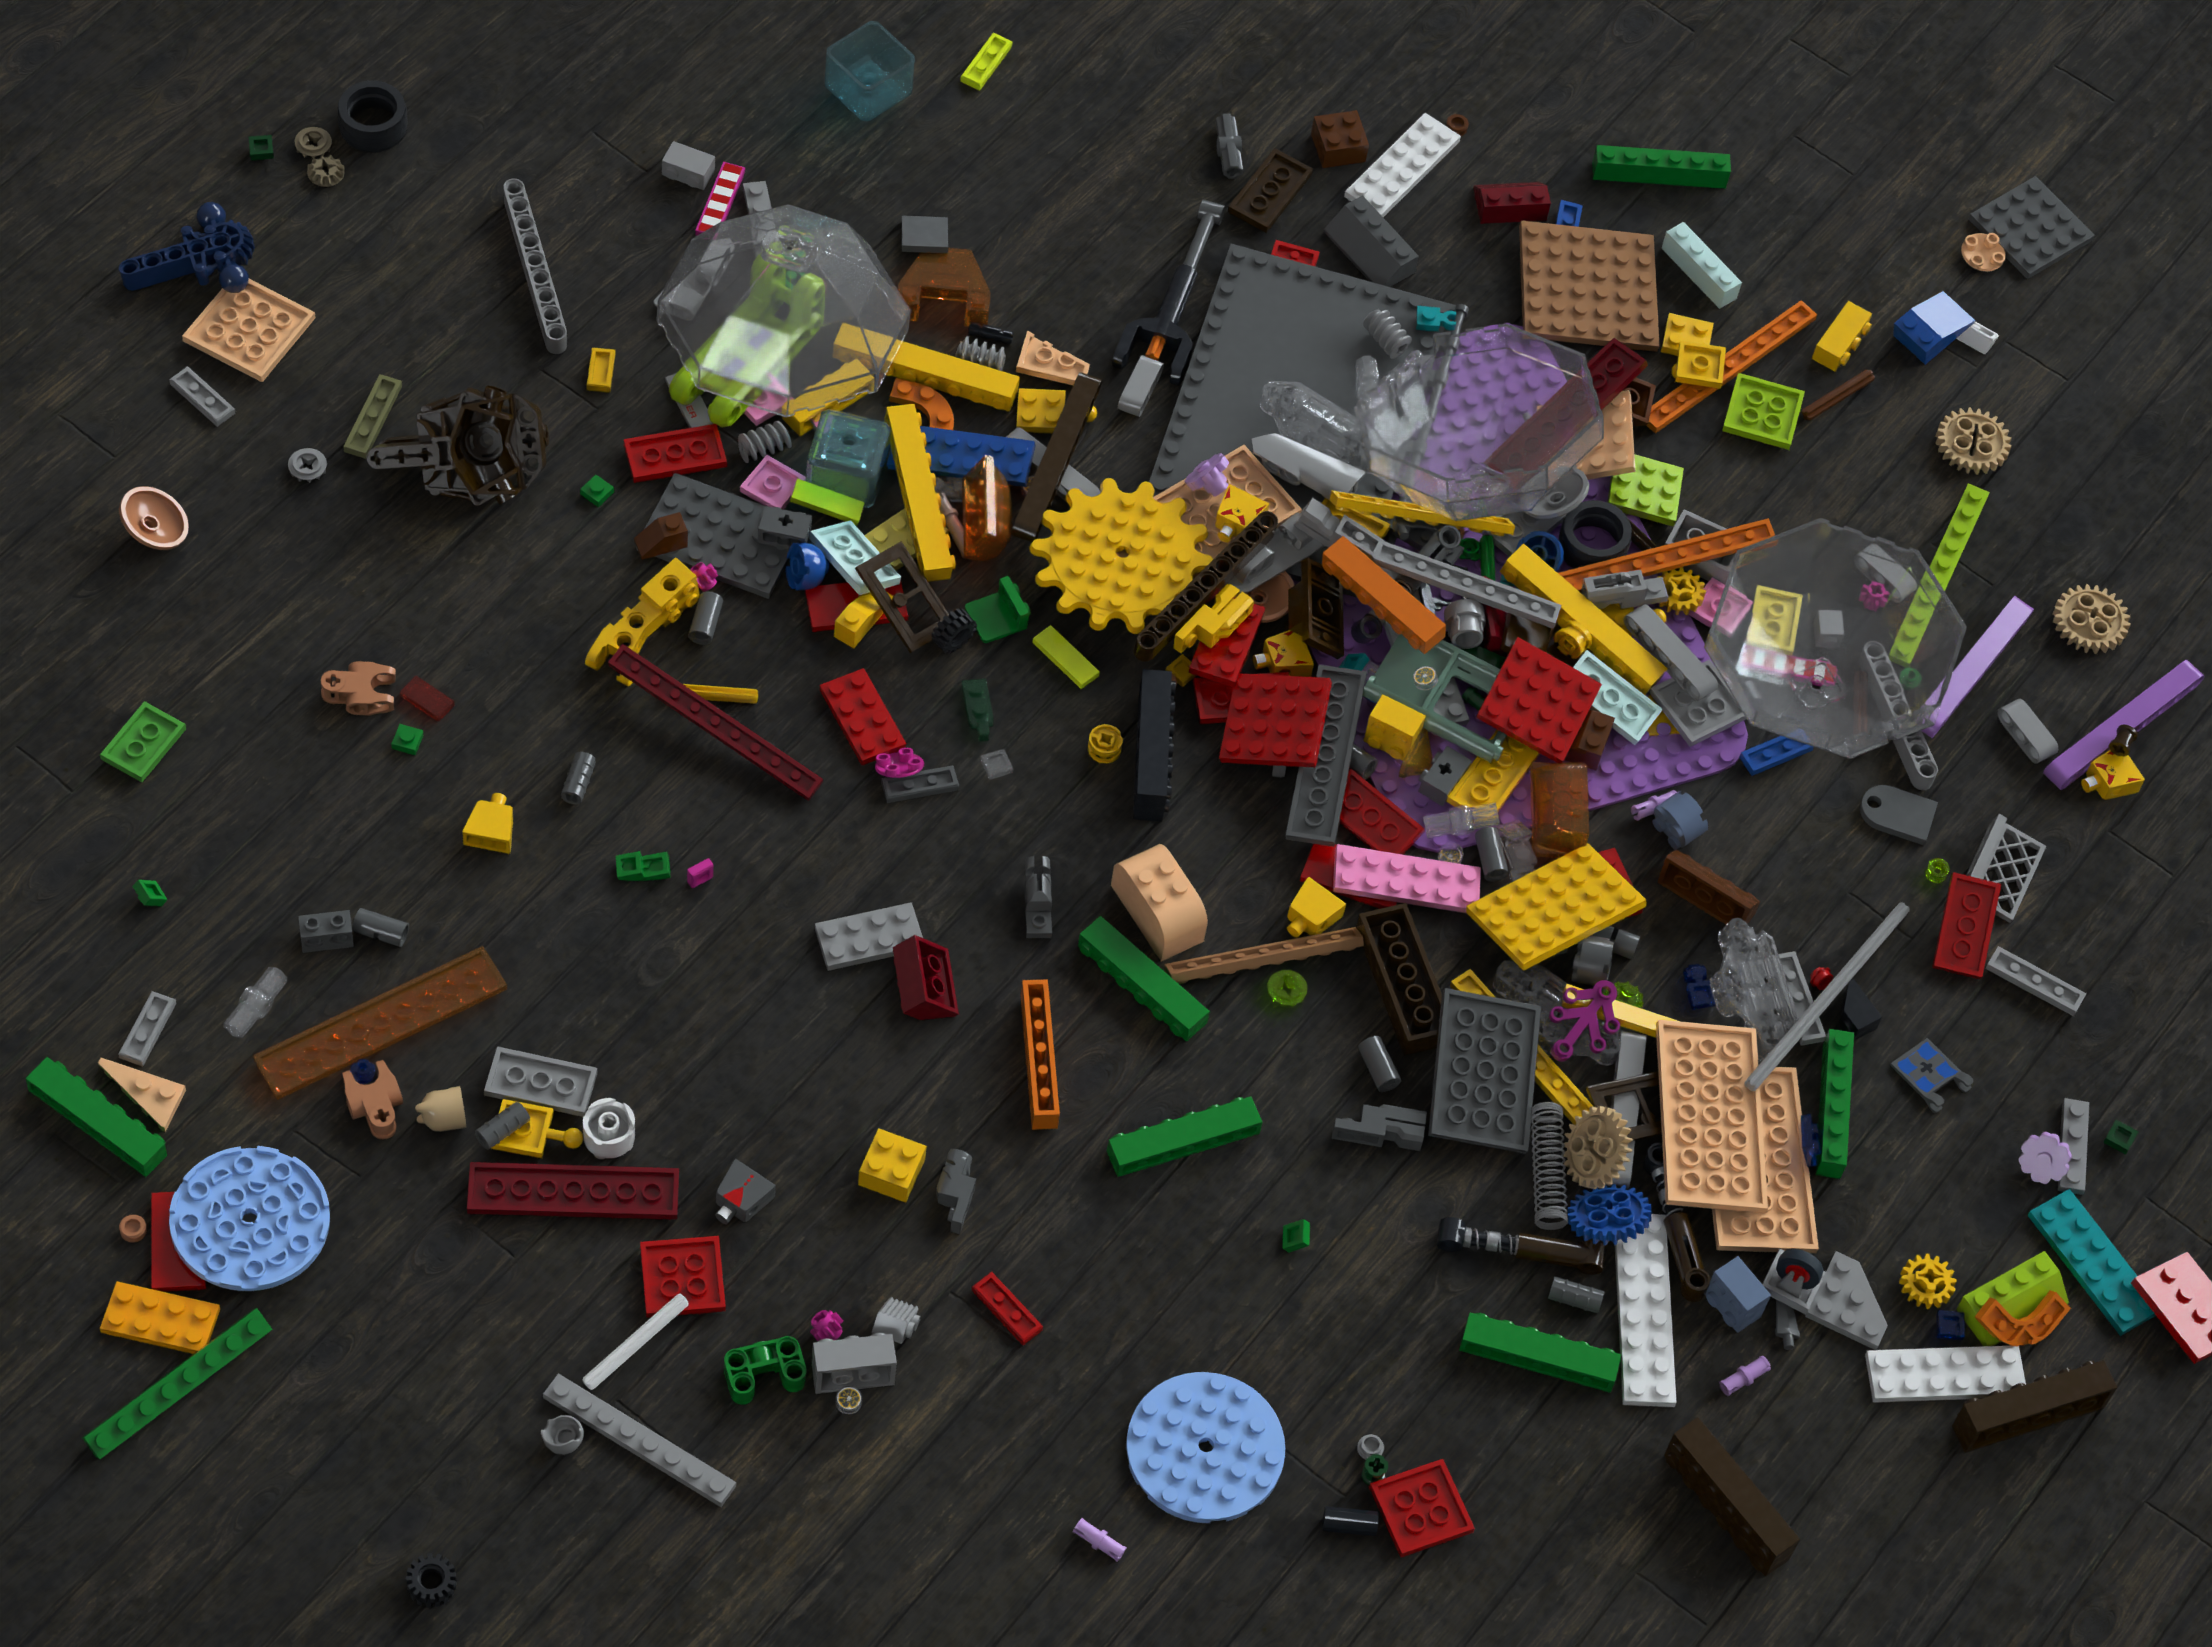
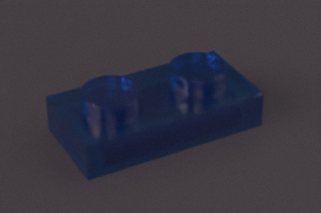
M1811 1114L1801 1115L1802 1149L1807 1167L1816 1166L1817 1155L1821 1154L1818 1140L1820 1138L1818 1123L1813 1124Z

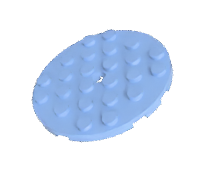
M241 1146L229 1148L199 1162L184 1176L183 1182L178 1190L174 1192L169 1210L172 1242L185 1265L203 1280L222 1288L237 1291H257L273 1288L301 1274L314 1262L321 1252L330 1226L327 1194L316 1174L294 1156L292 1158L280 1153L278 1149L264 1146L241 1149ZM248 1213L257 1216L255 1223L245 1222L242 1218Z
M1194 1372L1175 1376L1162 1382L1141 1400L1129 1423L1126 1450L1132 1476L1137 1485L1139 1484L1148 1495L1150 1501L1175 1517L1197 1523H1210L1211 1521L1237 1519L1246 1515L1248 1511L1266 1500L1275 1488L1282 1472L1285 1459V1439L1276 1413L1270 1404L1252 1387L1226 1375ZM1209 1441L1213 1447L1212 1451H1201L1198 1445Z

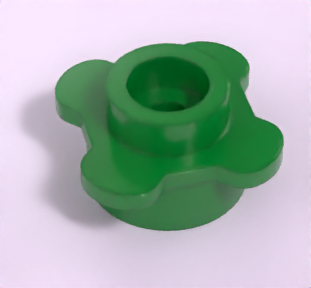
M1474 538L1461 539L1459 545L1464 547V550L1459 559L1478 561L1480 559V554L1478 553L1480 542Z

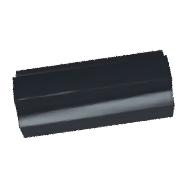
M1325 1506L1322 1529L1328 1532L1376 1536L1378 1512Z

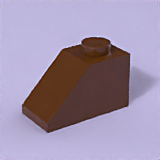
M678 512L654 520L634 538V542L643 560L687 548L688 530L681 513Z

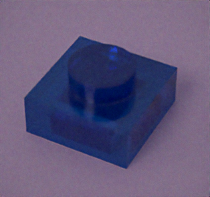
M1939 1310L1936 1314L1937 1338L1963 1340L1965 1337L1964 1312Z

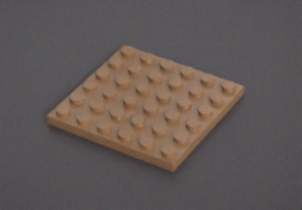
M1521 221L1519 233L1523 337L1606 346L1615 338L1629 349L1658 351L1659 327L1654 235Z

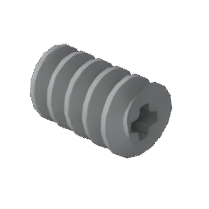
M1377 309L1366 316L1363 326L1365 329H1368L1369 334L1373 336L1375 341L1379 342L1380 347L1384 349L1385 353L1390 355L1391 359H1395L1408 348L1412 338L1411 336H1406L1405 329L1400 330V323H1395L1396 319L1390 316L1388 310L1381 312Z
M966 336L963 342H960L955 355L957 358L1000 371L1003 370L1006 359L1004 347H1001L996 352L995 344L990 349H987V342L985 341L979 347L978 339L969 344V336Z
M775 421L773 426L767 424L764 429L758 427L756 432L750 430L747 432V435L741 433L738 436L740 454L746 463H749V455L754 461L757 460L758 452L762 457H765L766 449L771 454H774V446H777L779 451H783V443L788 448L792 447L788 431L780 421Z

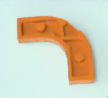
M899 378L895 379L890 394V402L902 405L915 404V408L921 410L927 416L930 423L929 427L953 430L954 416L952 409L940 393L920 383Z
M2050 1290L2036 1309L2024 1318L2016 1319L2012 1317L1996 1299L1991 1297L1975 1315V1318L1995 1339L2012 1346L2033 1345L2046 1338L2071 1308L2057 1292Z

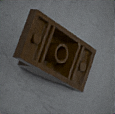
M1307 557L1301 561V582L1288 589L1289 620L1284 623L1286 625L1284 628L1286 631L1291 630L1301 635L1303 643L1338 660L1344 656L1343 586L1339 579L1333 574L1329 575L1321 564Z

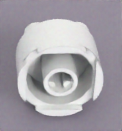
M604 1098L592 1103L583 1117V1140L587 1149L598 1159L616 1158L632 1149L635 1139V1117L631 1108L624 1102L622 1104L612 1098Z

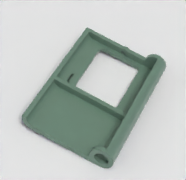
M1402 634L1398 635L1375 675H1371L1363 689V698L1377 704L1383 694L1426 715L1423 725L1424 729L1490 763L1493 759L1498 761L1504 750L1501 746L1507 735L1501 731L1497 732L1494 739L1488 740L1434 712L1435 705L1453 677L1459 678L1488 693L1500 669L1444 640H1441L1426 654H1423L1419 649H1414ZM1422 667H1431L1436 675L1432 682L1419 684L1414 679L1415 672ZM1424 668L1423 671L1419 670L1417 674L1421 675H1416V678H1419L1417 679L1418 682H1422L1424 679L1426 683L1433 678V675H1430L1433 672L1428 668Z

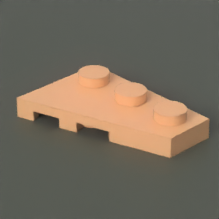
M1027 331L1016 372L1068 385H1074L1079 372L1088 375L1090 364L1068 352L1062 353L1053 348V344L1046 340L1042 342L1034 337L1035 334Z

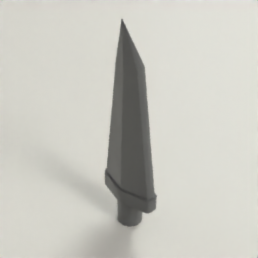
M1776 1300L1775 1335L1783 1338L1785 1350L1794 1349L1793 1339L1800 1338L1794 1309Z

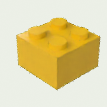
M1382 694L1369 715L1363 741L1372 748L1380 749L1390 754L1391 757L1407 763L1420 741L1426 715Z
M878 1128L859 1170L858 1185L906 1203L924 1164L927 1146Z

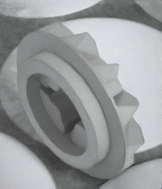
M300 449L289 458L288 469L292 477H297L299 481L307 480L310 483L312 479L316 478L319 480L320 476L326 473V458L316 449ZM303 462L307 465L312 464V470L307 467L304 468Z

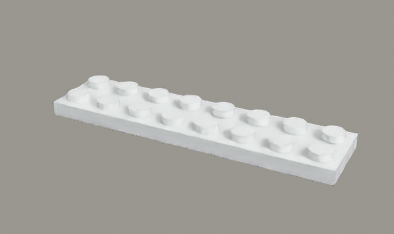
M1652 1214V1221L1649 1222V1228H1644V1234L1636 1233L1637 1239L1627 1237V1243L1618 1240L1617 1245H1615L1623 1405L1675 1407L1676 1387L1667 1232L1663 1222L1666 1215Z

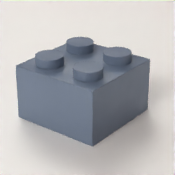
M1739 1256L1714 1272L1705 1294L1709 1304L1719 1310L1723 1315L1725 1323L1733 1327L1737 1333L1761 1318L1771 1297V1294Z

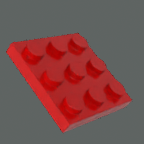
M719 1236L640 1242L646 1318L656 1314L677 1294H682L688 1301V1306L678 1315L726 1311Z
M1443 1459L1370 1483V1491L1400 1558L1471 1534L1475 1530Z

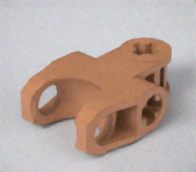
M359 661L349 664L348 671H327L321 677L322 698L330 704H346V711L354 715H373L391 712L394 710V697L389 694L377 693L373 689L379 685L395 683L396 669L374 662ZM331 693H335L334 698L331 697Z
M381 1060L376 1062L378 1079L372 1084H359L355 1081L350 1070L343 1072L342 1075L346 1103L352 1119L365 1116L373 1136L383 1140L392 1137L396 1132L393 1107L403 1104V1099L395 1076L391 1073L386 1063Z

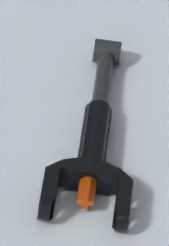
M1202 200L1197 219L1201 221L1183 265H1179L1174 272L1156 318H1143L1126 324L1113 357V367L1122 369L1126 366L1138 338L1142 342L1150 344L1145 356L1153 360H1159L1163 348L1172 351L1178 350L1171 366L1170 384L1180 385L1192 356L1193 343L1187 333L1178 326V323L1198 276L1195 271L1213 225H1220L1222 222L1225 205Z

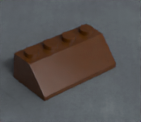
M1678 850L1667 855L1657 883L1734 930L1745 929L1756 914L1760 901L1751 893L1741 890L1730 880L1720 877L1709 867L1702 866L1689 855L1683 854Z

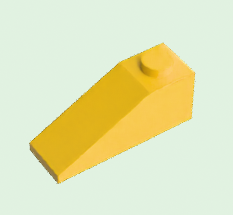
M870 592L862 594L851 602L835 620L834 637L852 648L857 646L883 614L882 609Z

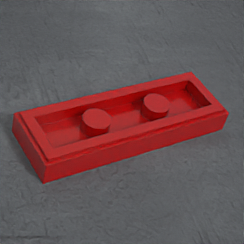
M990 1272L972 1286L971 1291L1022 1345H1025L1043 1331L1041 1323L993 1272Z

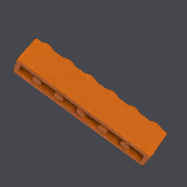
M1342 536L1323 552L1322 566L1329 575L1333 574L1339 579L1345 589H1350L1355 593L1362 604L1370 606L1378 618L1386 620L1397 634H1402L1414 649H1419L1423 654H1426L1445 638L1446 624L1346 537Z
M1048 979L1022 980L1021 1007L1032 1130L1058 1129L1060 1111Z

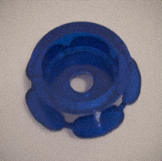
M359 1059L357 1063L351 1065L350 1072L356 1082L365 1084L374 1077L376 1067L373 1063H369L367 1059Z

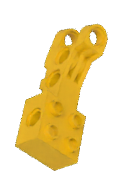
M675 557L641 588L642 594L638 597L640 602L632 609L627 607L621 612L623 618L614 626L609 623L601 631L586 656L585 665L596 671L599 670L609 654L614 655L623 643H629L628 648L638 654L646 639L661 625L666 627L670 623H675L687 607H692L696 604L700 596L696 575ZM636 623L642 624L639 628L632 627ZM617 675L618 682L626 686H630L633 683L623 675Z

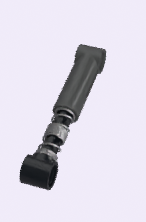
M1451 525L1440 528L1431 535L1429 541L1418 554L1429 557L1435 551L1430 558L1442 562L1450 551L1459 545L1461 541L1460 532ZM1443 535L1447 538L1448 544L1444 542ZM1402 574L1395 578V581L1411 595L1423 584L1422 581ZM1374 610L1370 611L1352 625L1351 635L1353 639L1361 644L1372 641L1380 636L1385 620L1378 618ZM1364 625L1368 627L1369 634L1365 632Z

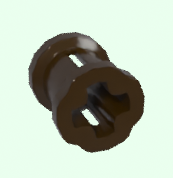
M2124 724L2117 728V736L2110 742L2109 748L2115 755L2125 757L2129 754V747L2137 739L2138 733L2133 727Z

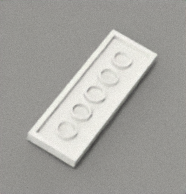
M1424 113L1345 191L1344 197L1353 201L1363 195L1380 215L1384 217L1460 142L1461 136L1427 113Z
M2019 1345L1869 1350L1865 1354L1873 1402L1955 1400L1975 1397L1982 1399L1996 1390L2004 1392L2010 1390L2012 1386L2018 1383L2026 1385Z

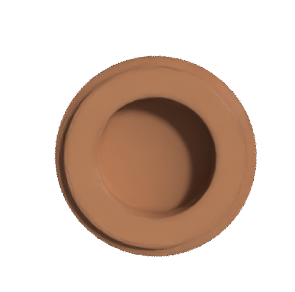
M128 1215L121 1220L119 1230L121 1237L125 1241L138 1242L145 1237L147 1227L145 1220L141 1216Z

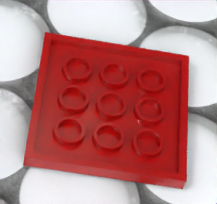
M1517 637L1476 718L1561 765L1602 684Z
M1239 674L1232 691L1219 756L1221 763L1316 768L1331 691V679L1323 677Z

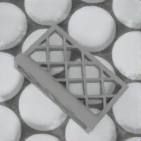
M1998 814L1989 824L1966 875L1990 881L1986 872L1995 869L1999 880L1992 882L2000 883L2005 893L2004 896H1999L1995 915L2011 923L2046 846L2006 823L2007 818ZM2005 832L2013 836L2014 844H2006L2003 837ZM2029 845L2038 850L2036 855L2028 857L2024 846ZM2018 848L2022 858L2013 860L2009 849ZM2003 851L2007 862L1998 863L1995 853ZM2024 863L2028 873L2019 875L2016 865ZM2009 866L2014 877L2005 878L2001 868ZM2016 881L2019 892L2011 894L2007 883ZM2008 900L2011 908L2009 913L2001 909L1999 901Z

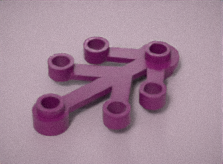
M1601 980L1594 985L1593 989L1577 990L1573 987L1566 989L1563 993V1000L1567 1004H1574L1577 1000L1593 999L1588 1007L1563 1009L1560 1006H1556L1549 1012V1019L1553 1023L1579 1018L1565 1039L1558 1040L1552 1046L1551 1054L1554 1059L1561 1062L1569 1059L1573 1053L1572 1045L1587 1025L1591 1040L1589 1044L1590 1050L1598 1054L1606 1048V1041L1600 1035L1596 1012L1602 1006L1605 1018L1603 1029L1607 1034L1612 1035L1619 1030L1620 1023L1614 1017L1612 1002L1617 997V989L1613 983ZM1601 989H1607L1609 995H1603ZM1567 993H1573L1575 999L1568 998ZM1558 1011L1561 1014V1018H1556L1553 1012ZM1608 1023H1613L1615 1030H1611L1608 1027ZM1595 1041L1601 1044V1049L1594 1046ZM1560 1045H1564L1567 1048L1566 1053L1560 1050Z

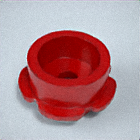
M1824 967L1816 968L1811 973L1810 983L1812 987L1824 990L1833 980L1831 970Z

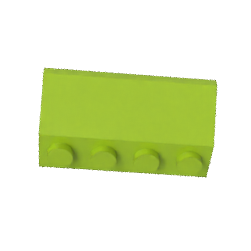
M2043 1251L1963 1296L1956 1310L1983 1346H1995L2001 1343V1341L1995 1339L1975 1318V1315L1990 1297L1996 1299L2016 1319L2024 1318L2032 1313L2050 1290L2057 1292L2067 1305L2069 1301L2060 1270L2047 1253Z

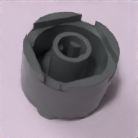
M1591 935L1578 942V952L1574 959L1571 981L1594 986L1601 980L1608 981L1615 940Z

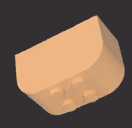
M1158 844L1114 865L1111 886L1161 962L1204 942L1208 923L1205 907L1198 893L1164 845Z

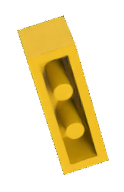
M1848 301L1816 345L1812 359L1835 372L1840 365L1845 366L1851 355L1849 352L1851 350L1855 351L1861 342L1860 337L1862 335L1866 336L1872 326L1869 323L1872 313Z

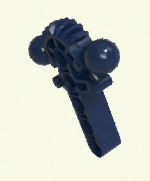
M206 202L197 210L196 216L198 224L204 229L205 233L193 232L192 227L184 226L181 228L183 243L124 260L119 265L123 285L126 289L133 291L194 272L200 285H207L210 282L209 275L213 274L214 270L217 269L221 287L229 293H240L248 285V273L241 265H248V260L252 259L255 248L253 237L247 227L242 226L240 222L234 223L232 219L225 222L226 212L220 204Z

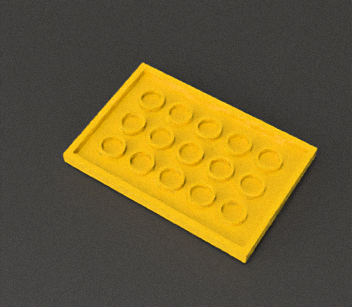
M1587 843L1467 905L1466 912L1525 971L1645 908L1646 899Z

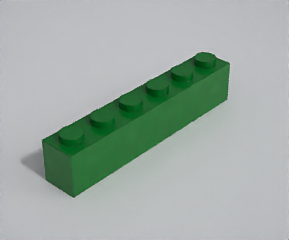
M1597 145L1592 161L1593 180L1726 189L1731 173L1730 154Z
M1103 917L1097 918L1080 933L1078 942L1080 951L1085 956H1090L1103 972H1108L1114 977L1121 988H1126L1131 992L1138 1003L1147 1006L1155 1018L1164 1021L1176 1036H1181L1187 1042L1207 1024L1210 1011Z
M1829 1029L1823 1042L1815 1173L1818 1176L1841 1179L1847 1166L1854 1046L1853 1032Z
M46 1057L26 1077L28 1091L143 1176L147 1177L167 1156L166 1142L160 1135L156 1133L151 1134L146 1130L141 1121L138 1119L132 1120L119 1105L114 1104L113 1106L100 1091L90 1089L80 1076L71 1075L61 1062H54Z
M1238 1097L1230 1103L1212 1105L1206 1110L1197 1113L1189 1112L1178 1119H1166L1158 1125L1151 1127L1142 1126L1136 1129L1135 1132L1116 1134L1108 1140L1107 1153L1117 1177L1258 1135L1260 1134L1263 1122L1252 1097L1244 1099Z
M1471 1312L1466 1321L1459 1351L1610 1393L1616 1380L1621 1354L1615 1353V1351L1609 1348L1600 1349L1590 1346L1584 1341L1575 1342L1565 1339L1559 1334L1550 1335L1539 1332L1534 1327H1521L1514 1325V1323L1508 1320H1496L1489 1318L1483 1313Z

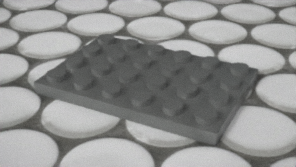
M674 473L646 525V527L649 526L657 518L680 512L688 530V547L654 557L667 562H671L676 557L689 569L700 562H703L705 566L711 563L717 571L716 574L718 576L715 578L716 580L767 599L770 598L790 559L787 558L789 549L758 543V528L764 511V505Z
M1448 988L1442 990L1428 1136L1519 1153L1528 1152L1541 1006Z

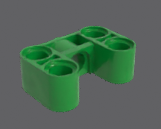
M784 1336L770 1341H761L749 1346L731 1349L725 1354L724 1374L730 1396L737 1404L745 1405L753 1400L755 1391L754 1378L758 1374L770 1371L779 1372L783 1387L790 1392H798L805 1386L806 1366L800 1345L794 1337ZM784 1350H790L793 1352V1354L784 1355L781 1352ZM733 1362H738L742 1364V1366L735 1368L732 1367L730 1364ZM791 1373H796L800 1375V1377L797 1379L790 1378L788 1375ZM747 1386L749 1389L746 1391H740L737 1389V1387Z

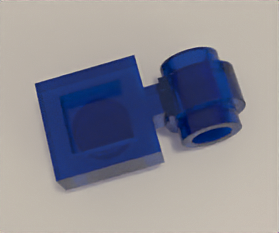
M1692 964L1684 968L1683 975L1687 983L1686 991L1691 1009L1716 1006L1717 998L1712 981H1703L1707 979L1705 966Z

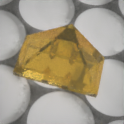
M1422 729L1403 760L1399 777L1406 778L1420 775L1426 768L1430 770L1433 766L1431 764L1433 758L1430 741L1426 729Z

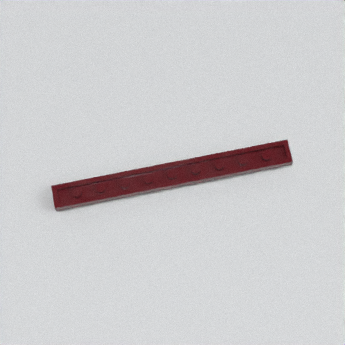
M624 644L619 647L608 661L609 667L809 801L823 783V779Z

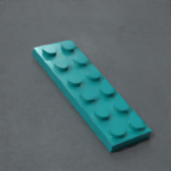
M2070 1189L2029 1212L2028 1217L2120 1336L2156 1316L2131 1284L2132 1280L2137 1277L2136 1273Z

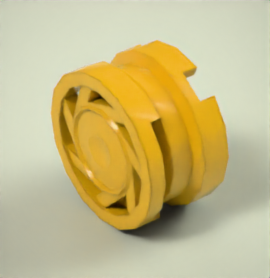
M1572 620L1568 621L1554 636V642H1558L1559 646L1557 648L1565 656L1568 654L1572 655V659L1579 658L1584 653V650L1588 649L1593 642L1588 629L1581 623Z
M1107 724L1099 725L1092 729L1089 735L1088 752L1093 760L1107 764L1118 759L1123 743L1121 732L1116 727Z

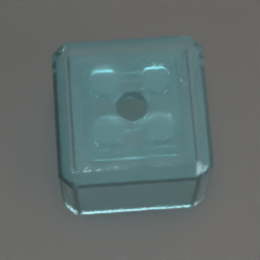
M869 21L827 48L825 87L859 119L870 121L912 94L915 56L879 22Z
M832 409L823 411L807 457L806 482L865 502L863 506L865 508L874 505L889 458L891 427L887 422Z

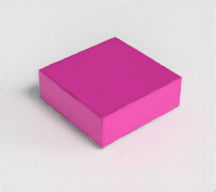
M709 858L687 869V882L691 888H695L713 878V863Z

